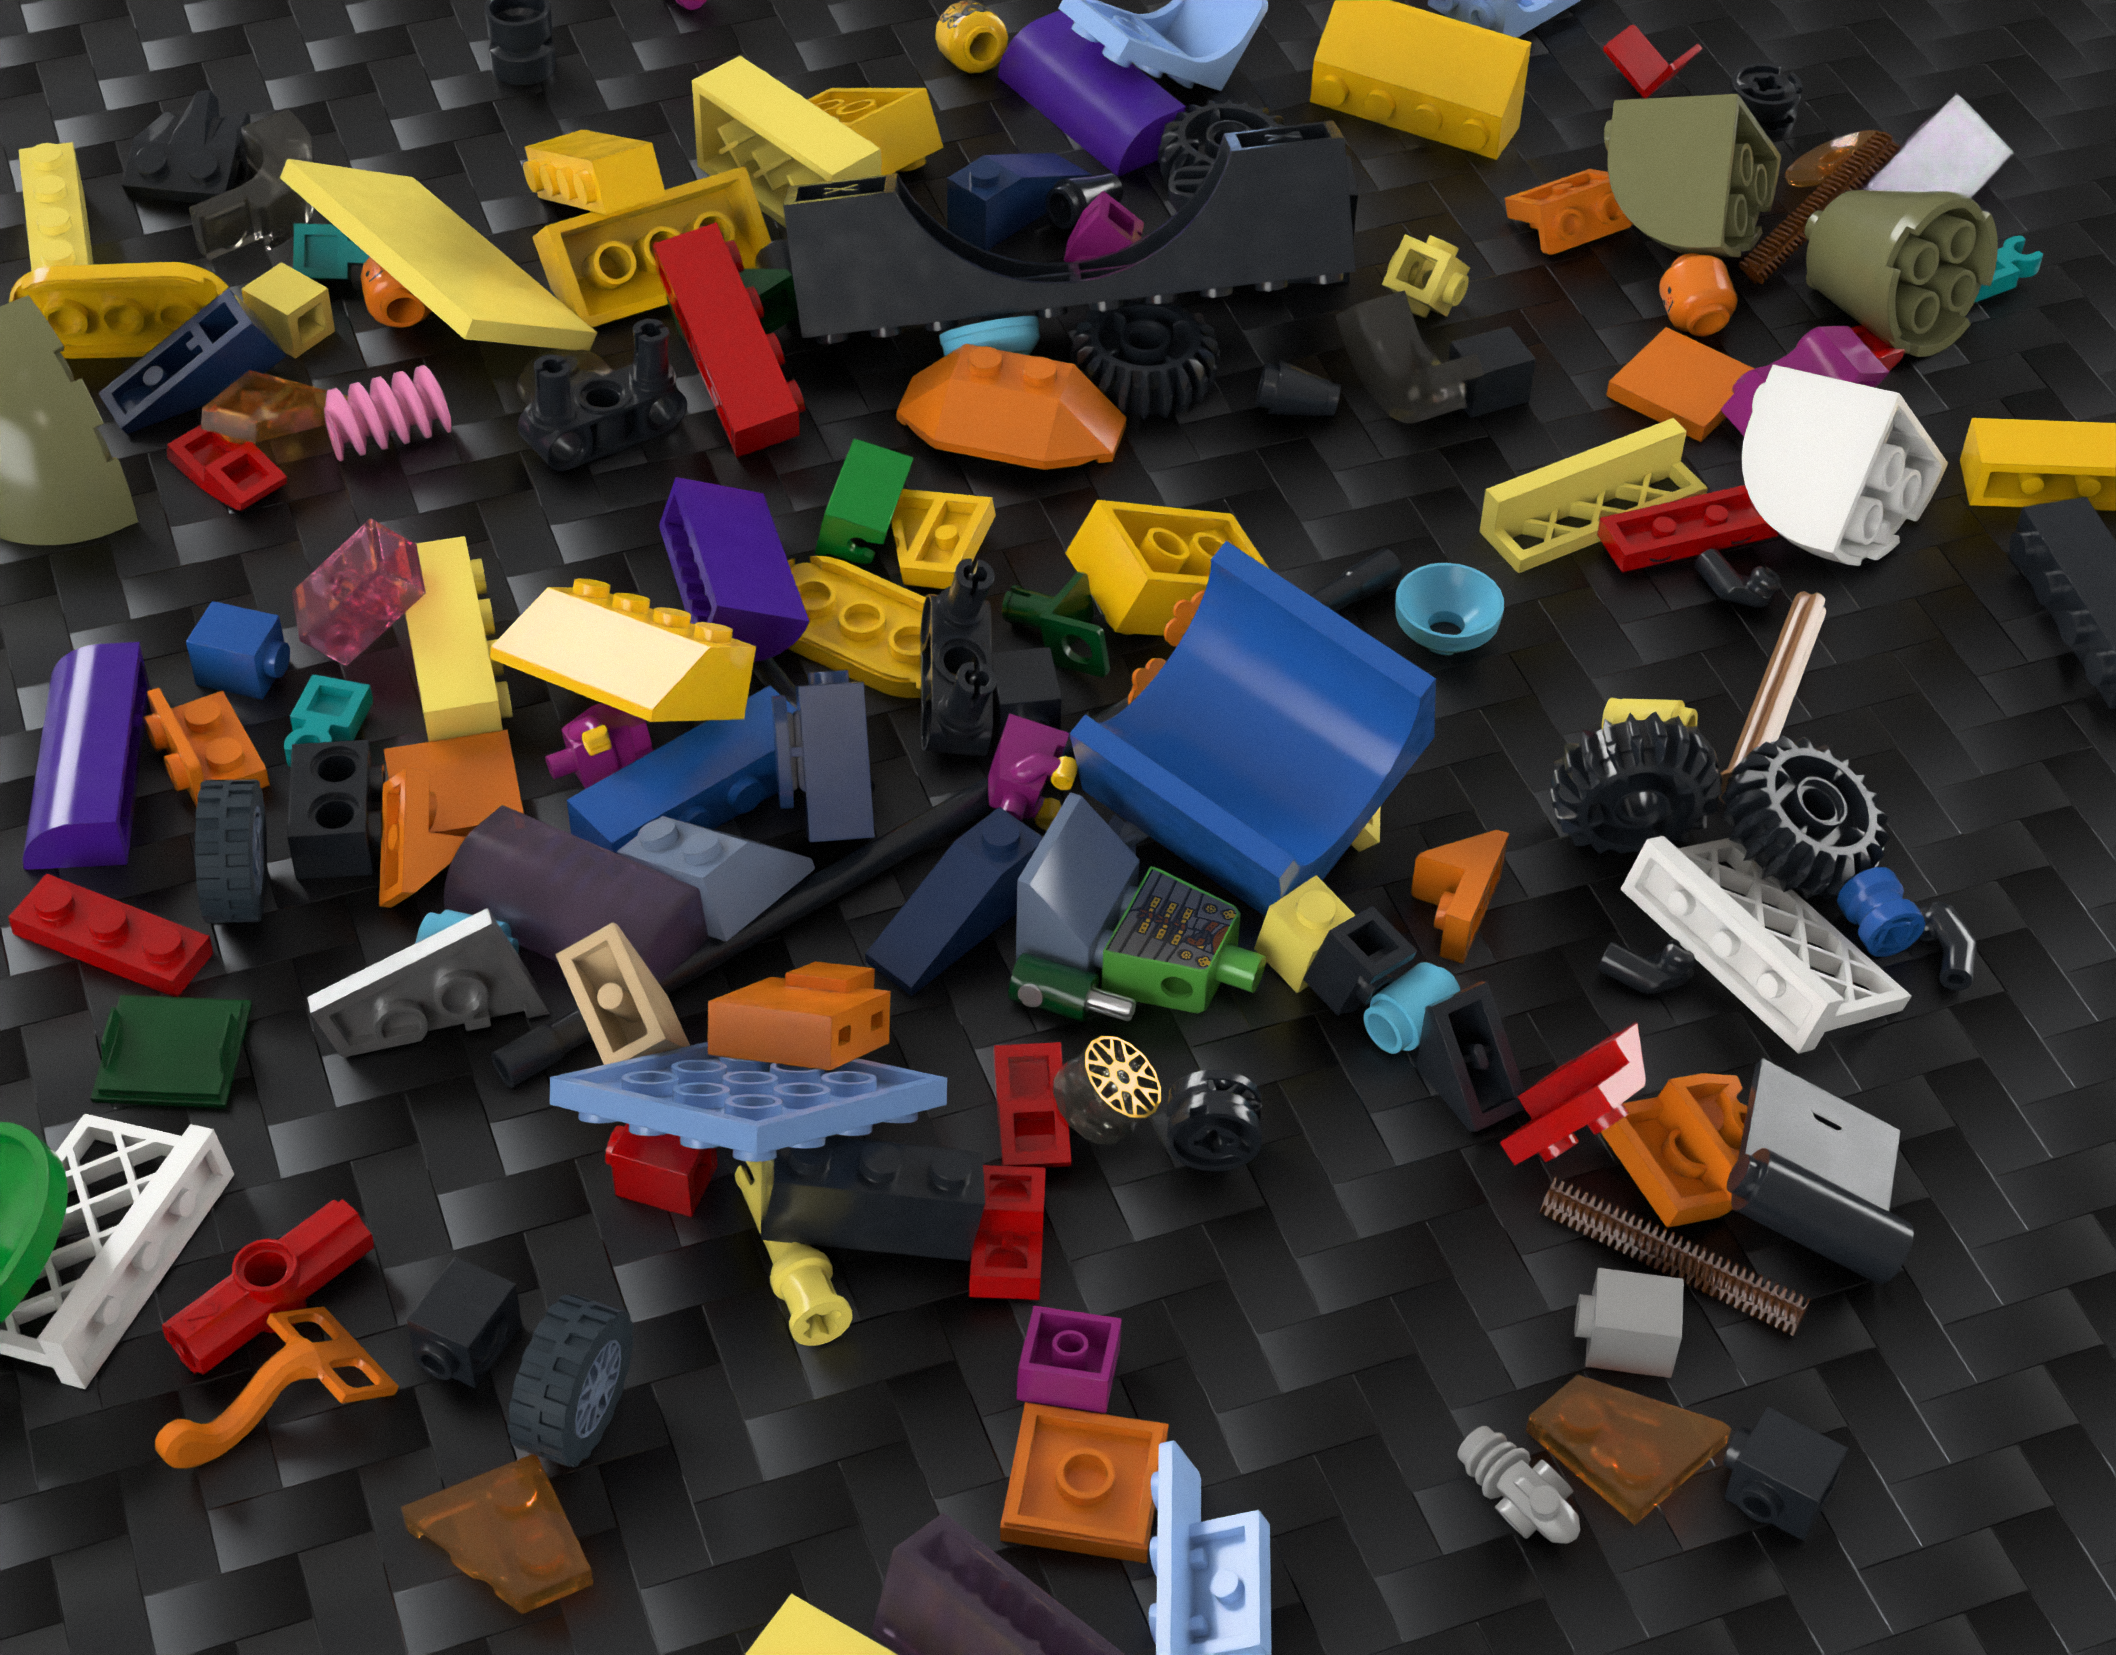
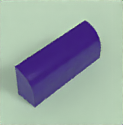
M1061 10L1029 23L1012 39L1001 59L998 77L1113 174L1120 177L1158 160V146L1161 144V135L1164 132L1165 124L1174 121L1178 112H1185L1186 107L1132 63L1129 68H1126L1105 57L1102 54L1105 46L1101 42L1094 43L1077 34L1071 28L1075 21Z
M675 477L659 528L685 611L691 614L690 623L707 622L732 628V638L756 646L754 662L769 659L787 650L802 636L810 621L764 494Z
M139 642L84 646L66 654L55 665L50 678L24 847V870L127 865L145 728L143 717L146 716L147 691L150 688Z

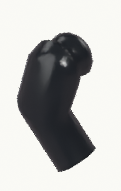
M1717 549L1706 550L1695 561L1696 570L1716 595L1725 601L1761 608L1774 601L1773 594L1781 587L1780 577L1770 568L1764 569L1763 566H1758L1751 572L1750 577L1738 574Z
M1677 939L1668 941L1663 952L1645 958L1611 941L1597 970L1641 993L1651 995L1684 985L1694 975L1692 967L1697 963L1694 954L1684 949Z

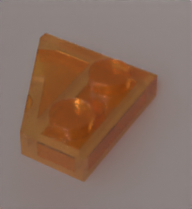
M249 370L202 408L201 429L219 433L229 442L243 444L247 441L257 443L326 425L324 408L326 406L327 390ZM343 395L345 399L348 401V396Z
M1577 1375L1529 1415L1526 1432L1636 1525L1727 1445L1731 1428L1722 1421Z
M534 1454L401 1507L404 1523L409 1533L418 1539L424 1534L450 1553L452 1564L473 1579H481L490 1583L498 1597L522 1614L593 1585L592 1572L538 1456Z

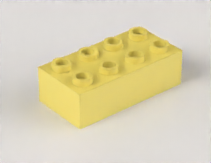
M738 56L692 80L698 167L712 176L746 166L761 211L785 228L783 204L789 186L881 175L882 159L879 147L742 56Z

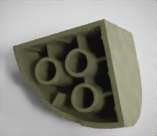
M1739 94L1614 100L1612 120H1608L1605 124L1604 142L1608 151L1607 164L1611 189L1618 205L1627 218L1646 236L1679 253H1697L1699 255H1711L1716 258L1741 257V251H1751L1763 233L1761 226L1755 227L1760 212H1770L1772 208L1781 154Z
M29 295L0 306V539L29 545H62L88 541L138 522V518L119 459L117 457L112 458L102 434L96 428L104 423L83 379L74 380L68 363L60 353L64 351L62 342Z

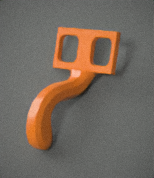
M324 1306L270 1313L266 1323L286 1345L257 1371L237 1399L213 1421L207 1424H200L188 1419H176L166 1424L155 1439V1451L173 1468H192L212 1461L240 1442L264 1417L281 1391L297 1380L318 1378L341 1404L395 1395L399 1386ZM307 1321L314 1322L321 1326L333 1340L310 1342L308 1339L303 1338L291 1324ZM357 1367L375 1385L360 1388L351 1387L332 1368Z

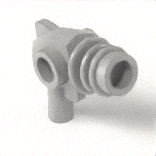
M1481 1426L1475 1429L1465 1438L1458 1450V1459L1465 1464L1466 1473L1475 1477L1476 1483L1482 1486L1485 1497L1489 1499L1504 1497L1495 1506V1509L1520 1535L1528 1539L1537 1530L1552 1543L1567 1544L1577 1539L1580 1532L1579 1516L1565 1501L1573 1493V1490L1545 1461L1540 1460L1531 1468L1529 1466L1530 1455L1527 1450L1516 1448L1515 1444L1507 1442L1504 1434L1500 1432L1495 1433L1488 1426Z

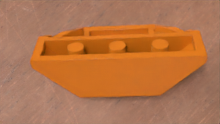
M964 344L914 375L896 411L897 420L903 425H908L918 437L934 449L1041 470L1079 466L1092 460L1098 463L1112 462L1126 428L1127 419L1074 364L1055 361L1046 357H1034L971 344Z

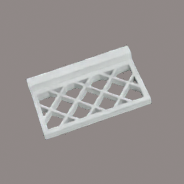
M1664 836L1646 840L1621 890L1671 937L1677 939L1684 949L1693 953L1698 962L1798 1054L1814 1050L1826 1031L1903 1011L1911 995L1792 889L1783 893L1777 878L1769 876L1762 879V868L1754 860L1743 861L1746 854V849L1743 845L1730 841V838L1676 848ZM1726 861L1734 869L1720 865L1719 862ZM1721 886H1722V887H1725V888H1728V889H1730V890L1736 891V892H1738V893L1744 894V895H1746V897L1741 896V895L1736 894V893H1733V892H1730V891H1728V890L1722 889ZM1762 901L1774 905L1779 909L1763 904ZM1765 926L1770 927V928L1775 929V930H1778V931H1781V932H1783V933L1789 934L1790 937L1785 936V935L1780 934V933H1777V932H1775V931L1766 929ZM1807 941L1810 942V943L1819 945V946H1821L1823 949L1818 948V947H1815V946L1810 945V944H1807ZM1810 966L1822 970L1824 972L1830 973L1832 975H1835V978L1810 969ZM1853 982L1865 986L1869 990L1853 985Z
M89 1114L82 1116L56 1151L66 1172L68 1192L77 1189L81 1202L66 1208L60 1232L86 1222L90 1236L52 1251L37 1278L40 1279L48 1276L51 1290L19 1303L0 1324V1354L52 1367L61 1383L82 1389L87 1388L235 1175L214 1129L190 1124L184 1134L179 1136ZM94 1140L116 1144L117 1152L82 1166L80 1165V1159ZM161 1155L167 1156L157 1172L137 1180L133 1166ZM124 1170L128 1184L90 1199L87 1189L88 1184ZM134 1203L119 1225L100 1232L96 1218ZM96 1256L80 1279L62 1286L58 1273L59 1270ZM57 1310L37 1339L21 1335L19 1325Z

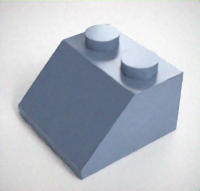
M1069 793L1017 880L1016 962L1022 953H1027L1097 974L1103 966V950L1139 888V859L1080 795Z
M661 816L659 819L644 825L635 838L617 851L642 914L726 942L815 869L812 858L665 816Z

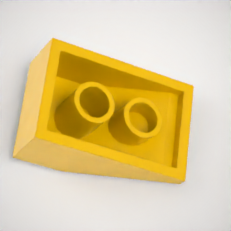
M830 88L807 99L881 149V175L892 174L896 171L907 172L920 168L926 164V156L944 148L926 88Z
M1097 500L1065 552L1076 571L1088 575L1090 592L1104 613L1106 622L1115 632L1126 635H1164L1166 624L1175 618L1173 615L1174 605L1182 599L1191 601L1196 593L1206 590L1211 569V559L1225 541H1228L1269 568L1233 514Z

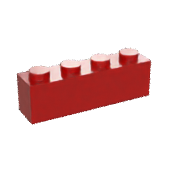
M716 222L654 243L656 272L736 458L800 436L799 414L806 411L804 399L797 382L794 379L786 382L780 366L785 364L783 351L775 333L766 335L759 319L764 318V310L755 287L745 288L739 273L744 272V266L735 241L725 242Z

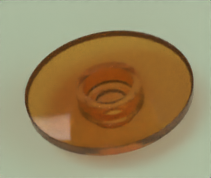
M1865 130L1847 134L1810 150L1788 167L1785 172L1787 183L1794 187L1820 186L1877 130Z

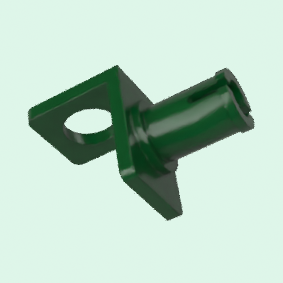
M1076 572L1056 596L1028 590L1019 585H1013L1011 592L1007 591L1002 604L1003 619L1008 623H1017L1040 629L1042 631L1044 648L1050 647L1054 665L1101 678L1108 674L1110 666L1104 631L1100 626L1090 624L1094 617L1088 575L1086 573ZM1080 637L1089 645L1092 657H1081L1074 653L1070 646Z

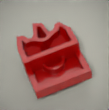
M1635 1022L1621 1032L1607 1037L1579 1057L1563 1064L1517 1096L1531 1117V1120L1500 1142L1514 1166L1536 1153H1539L1546 1163L1579 1142L1574 1133L1578 1129L1588 1125L1595 1135L1629 1114L1623 1102L1642 1089L1646 1082L1638 1023Z

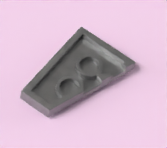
M488 908L307 997L310 1014L342 1058L422 1041L427 1031L459 1024H465L466 1031L491 1026L490 1018L520 1011H525L527 1018L550 1014L544 994Z

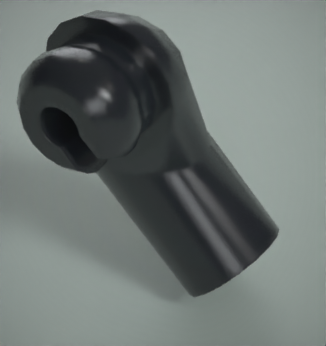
M1934 901L1931 907H1920L1919 911L1923 915L1926 924L1919 938L1926 942L1938 938L1943 948L1939 976L1940 983L1951 990L1967 989L1973 981L1977 940L1954 906Z

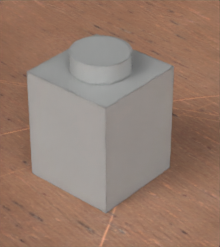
M1598 1268L1592 1296L1579 1294L1576 1309L1575 1337L1587 1338L1585 1367L1671 1378L1682 1340L1684 1279Z

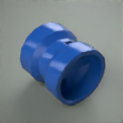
M1875 867L1855 875L1843 886L1837 898L1839 908L1846 919L1855 925H1859V938L1867 951L1875 957H1887L1907 949L1917 941L1923 933L1926 924L1923 915L1915 903L1908 899H1903V886L1894 872L1887 867Z

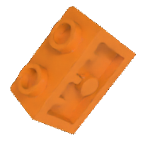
M1587 169L1505 198L1507 217L1528 222L1530 228L1538 229L1541 251L1548 255H1553L1630 228L1633 224L1618 205L1611 189L1608 172Z
M159 687L147 691L152 714L144 716L143 723L148 738L156 752L166 749L168 755L164 756V762L175 790L178 792L187 789L196 807L198 804V793L201 789L200 785L204 780L257 779L260 782V788L270 786L267 769L223 690L174 708H170Z

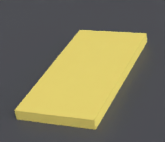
M287 159L280 179L464 339L590 351L597 335L593 328L413 177Z

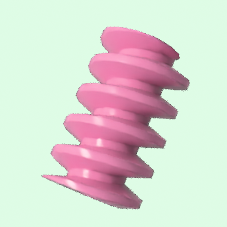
M425 365L415 368L413 382L404 371L394 373L392 388L389 387L381 376L373 378L370 383V395L359 382L350 384L348 401L337 388L327 390L326 406L324 408L325 420L332 447L339 461L344 460L345 443L351 442L360 456L366 455L367 437L371 436L382 450L388 449L389 432L393 430L403 444L410 443L412 425H417L424 437L430 438L432 437V424L435 419L440 421L447 433L451 432V417L444 393L430 369Z

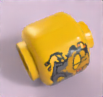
M960 1L950 5L941 14L936 25L935 38L939 51L958 69L968 73H983L994 68L1001 61L1007 48L1008 34L1005 24L988 7L976 1Z

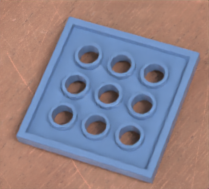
M708 1042L550 1077V1105L578 1111L580 1121L587 1123H612L619 1121L629 1124L630 1133L642 1136L677 1135L680 1136V1144L682 1146L697 1149L722 1146L733 1149V1157L735 1159L749 1162L773 1160L777 1157V1150L785 1147L802 1149L821 1147L825 1145V1137L834 1134L846 1136L866 1135L872 1132L873 1124L880 1122H915L918 1120V1112L947 1105L946 1077L858 1058L833 1070H822L707 1055Z

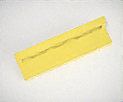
M1674 418L1487 488L1485 490L1479 532L1517 573H1521L1600 542L1601 540L1597 536L1601 517L1707 494L1708 487L1681 462L1687 431ZM1669 477L1680 489L1669 492L1649 488V485ZM1617 498L1637 502L1638 506L1623 510L1603 506V503ZM1568 516L1591 520V524L1581 528L1556 523L1557 520ZM1523 534L1543 538L1544 542L1523 550L1512 538Z

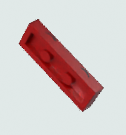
M1745 485L1601 517L1597 536L1621 572L1699 555L1709 549L1720 550L1777 537L1779 534L1756 510Z
M46 874L8 916L14 935L172 997H178L214 954L211 939L208 935L50 874Z

